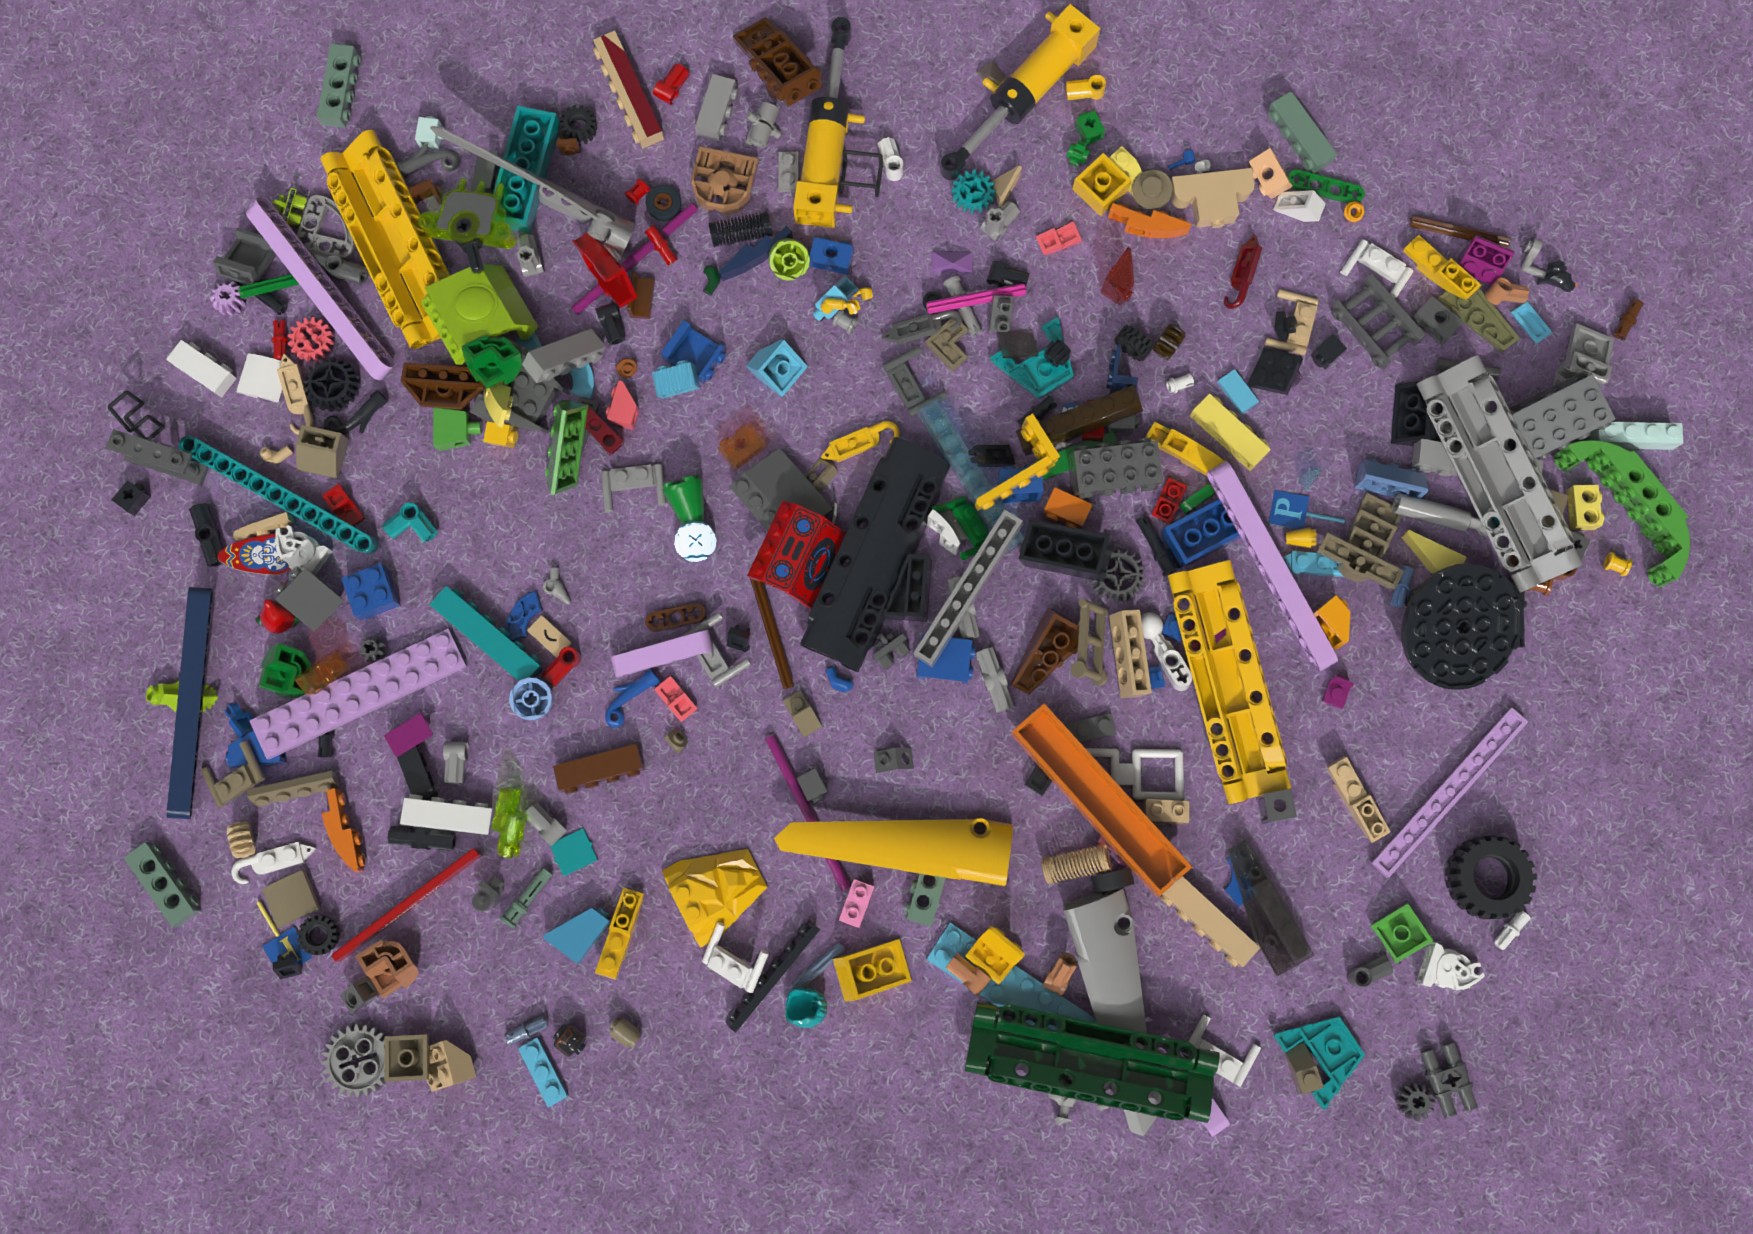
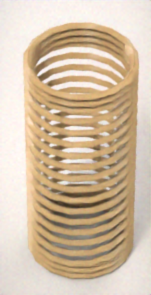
M1104 843L1096 847L1093 846V849L1089 847V850L1086 847L1085 850L1083 848L1081 850L1078 849V852L1074 850V853L1073 851L1066 854L1063 853V856L1062 854H1059V856L1056 854L1055 856L1052 855V857H1043L1041 861L1043 874L1049 885L1055 882L1066 881V879L1072 880L1073 878L1077 879V877L1092 875V873L1099 874L1100 872L1103 873V871H1111L1112 869L1110 854Z

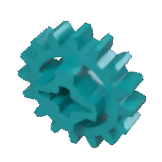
M973 170L972 174L965 171L964 177L959 174L958 181L953 182L954 188H952L951 194L954 196L952 201L957 202V208L964 207V213L968 209L971 214H974V210L982 213V207L988 209L989 203H993L994 198L992 196H995L994 182L989 183L990 176L984 178L982 171L979 175L976 174V170Z

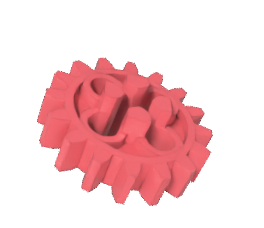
M312 317L311 321L304 318V323L302 324L297 321L298 327H291L290 329L293 331V334H288V337L292 340L288 342V345L292 348L291 351L295 355L297 354L299 359L302 360L304 358L307 362H310L311 358L318 361V356L320 355L325 358L324 352H331L329 345H334V342L330 339L334 337V334L330 331L331 328L327 324L325 325L323 320L317 321L315 317ZM305 330L319 345L318 349H315L310 340L303 334Z

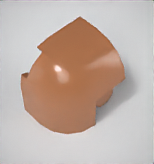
M381 940L355 956L383 999L402 986L406 989L414 982L419 973L410 955L399 942Z

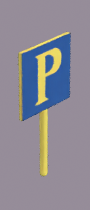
M258 901V907L276 936L275 939L262 946L271 963L277 961L279 954L284 959L289 958L290 951L296 955L300 965L312 958L311 954L304 952L305 950L299 946L301 945L300 942H297L299 935H297L295 926L280 935L261 901Z

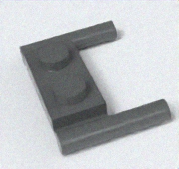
M919 346L882 364L911 417L947 399L946 393L942 391L925 400L904 363L922 354Z

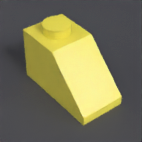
M1121 146L1109 159L1132 180L1129 192L1133 195L1134 181L1143 172L1137 160Z

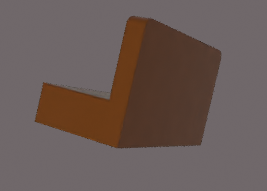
M632 272L631 284L638 298L627 304V311L630 318L650 319L655 279L640 278L636 272Z

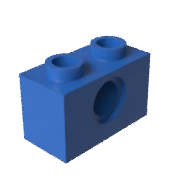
M814 237L809 255V267L849 275L854 255V246L846 241L835 242L827 237ZM829 252H835L837 254L834 257L827 256Z

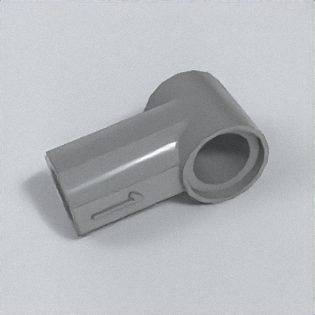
M446 741L444 743L443 757L446 760L444 783L464 784L465 761L468 760V755H466L467 749H469L468 742Z
M538 803L532 805L523 815L539 831L538 834L550 846L567 832Z

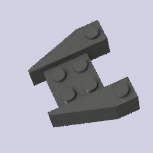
M508 339L521 353L523 364L530 350ZM522 365L519 374L509 386L511 387L510 396H513L509 420H504V424L518 429L548 434L549 431L540 426L558 390L567 395L570 392L556 377L549 381L544 380L536 383ZM479 393L469 412L488 422H494L486 408L484 395Z

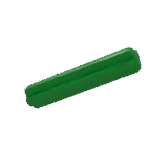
M292 274L240 286L238 287V292L241 298H247L299 285V283Z

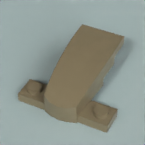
M1366 493L1355 514L1345 541L1327 532L1317 553L1338 563L1337 570L1347 579L1354 582H1365L1370 579L1393 591L1396 589L1404 570L1382 560V557L1390 545L1402 515L1393 513V505Z

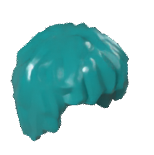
M805 987L793 988L788 993L785 1003V1018L787 1022L800 1028H813L824 1020L828 1008L822 993L814 988Z

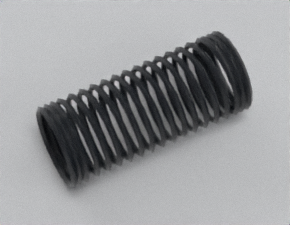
M762 211L759 215L756 212V218L754 213L752 217L749 214V219L747 215H745V218L742 215V221L740 216H738V220L735 217V223L733 218H731V222L728 218V225L726 219H724V224L723 220H720L721 227L718 220L717 226L715 221L708 223L714 248L719 247V244L722 246V242L724 246L726 243L729 245V240L731 244L733 241L736 244V239L738 243L740 240L743 242V237L745 241H747V238L750 241V235L752 240L754 236L757 239V233L759 238H761V234L764 238V232L765 235H773L768 211Z

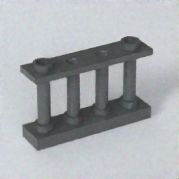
M1371 274L1361 285L1363 291L1344 305L1337 300L1331 307L1333 317L1337 321H1341L1370 354L1374 365L1384 370L1391 363L1389 359L1391 355L1407 343H1412L1413 346L1417 345L1426 335L1378 279ZM1367 297H1372L1376 302V306L1356 321L1348 311ZM1380 312H1385L1389 317V322L1369 336L1362 326ZM1394 327L1399 328L1403 333V337L1382 351L1375 342Z
M113 429L105 447L107 450L125 455L123 460L201 486L209 470L208 466L192 461V454Z

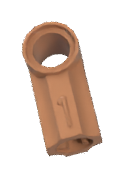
M1500 277L1485 292V297L1494 305H1499L1502 301L1525 303L1528 300L1530 291L1528 286L1511 284L1506 278Z
M958 953L945 967L955 977L959 978L963 982L962 984L976 996H979L991 980L984 972L972 966Z
M1061 953L1053 969H1049L1048 976L1043 981L1042 987L1062 996L1069 984L1071 975L1077 967L1078 962L1075 957L1069 953Z

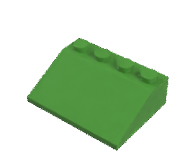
M562 400L557 402L554 407L555 423L551 428V437L553 438L552 445L548 449L550 460L545 471V476L547 477L546 484L551 494L555 495L577 486L588 412L587 404Z

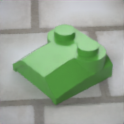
M1409 903L1397 907L1393 912L1370 925L1390 953L1395 964L1433 942L1428 930Z

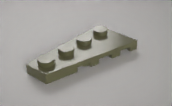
M1480 288L1467 300L1448 291L1437 298L1451 312L1457 313L1463 324L1501 353L1520 340V337L1495 306L1486 299L1485 294Z

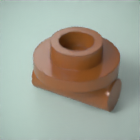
M634 358L621 359L615 365L618 374L624 378L632 377L637 372V364Z

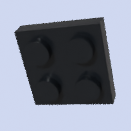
M1263 348L1248 384L1252 388L1288 395L1303 358L1301 355Z

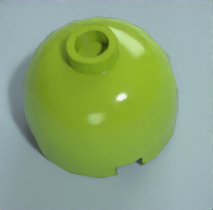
M784 238L778 240L769 251L768 261L771 270L777 277L792 281L805 274L809 267L810 257L807 249L801 242L794 238Z

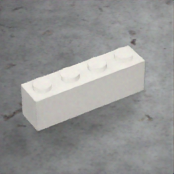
M411 794L409 798H404L400 820L401 825L488 835L492 808H488V804L475 803V806H467L466 801L453 800V804L444 803L445 799L432 797L431 801L422 800L423 796Z

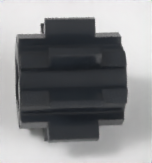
M1059 339L1055 342L1051 341L1045 347L1044 357L1052 366H1063L1069 360L1071 350L1063 341Z

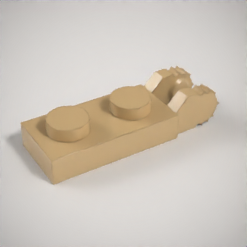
M285 512L239 528V530L237 529L233 532V537L236 541H241L257 536L270 535L269 532L275 531L278 528L286 531L288 530L286 526L295 524L294 517Z

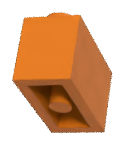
M1054 487L1043 514L1046 515L1045 518L1055 523L1060 521L1067 527L1082 529L1093 504Z

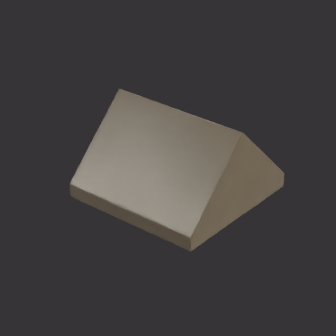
M429 1034L385 1036V1082L429 1080Z

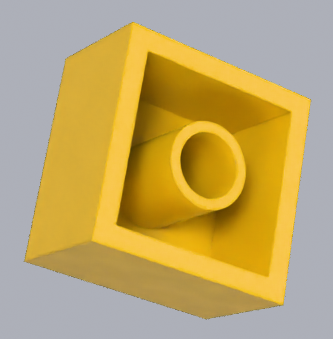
M1103 153L1075 178L1072 190L1101 217L1113 203L1115 204L1129 191L1132 180Z

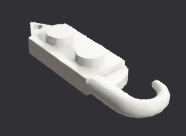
M295 842L260 852L236 861L232 867L231 874L237 883L247 884L249 882L248 879H241L238 872L240 868L251 865L257 874H268L305 863V860L316 848L303 845L301 842Z

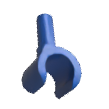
M1185 151L1183 153L1184 159L1168 165L1169 170L1184 164H1193L1195 161L1194 151Z

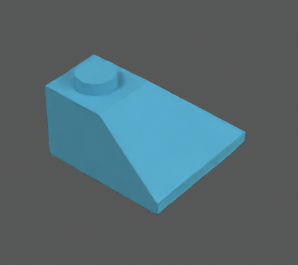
M783 339L759 350L746 365L756 378L781 397L784 396L808 367Z

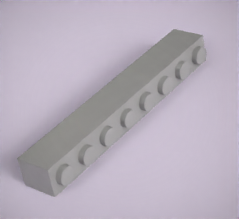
M1004 509L914 651V657L933 668L1021 529L1023 520Z

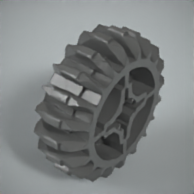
M1120 547L1116 548L1115 553L1112 551L1110 561L1114 560L1113 569L1107 570L1105 580H1109L1112 583L1114 590L1107 587L1104 582L1090 581V585L1097 584L1093 589L1094 592L1102 591L1099 595L1100 598H1103L1106 594L1108 595L1106 601L1110 602L1112 597H1114L1115 604L1119 603L1120 597L1123 603L1127 602V596L1133 600L1135 598L1134 593L1139 594L1141 592L1139 587L1145 585L1141 580L1146 578V574L1140 573L1145 570V566H1138L1142 560L1139 558L1135 561L1133 559L1136 555L1134 552L1130 556L1127 555L1128 549L1120 553ZM1122 561L1131 567L1133 573L1123 568ZM1116 569L1118 571V574L1122 575L1118 583L1116 576L1113 575L1116 572ZM1134 579L1130 588L1120 591L1123 581Z

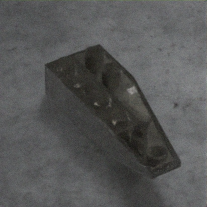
M1246 839L1229 848L1228 853L1253 937L1276 977L1315 956L1248 840Z

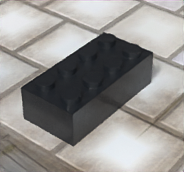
M1029 520L1019 560L1025 567L1104 582L1115 542L1109 534Z

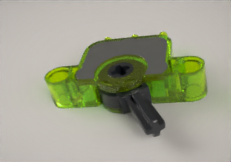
M461 178L457 189L451 190L445 195L440 212L422 213L418 218V225L431 238L454 240L467 253L471 271L474 274H480L484 270L479 249L483 248L482 244L490 247L510 249L516 245L518 238L511 227L504 223L506 211L501 204L504 185L499 183L494 195L484 193V181H479L476 191L465 190L467 180Z

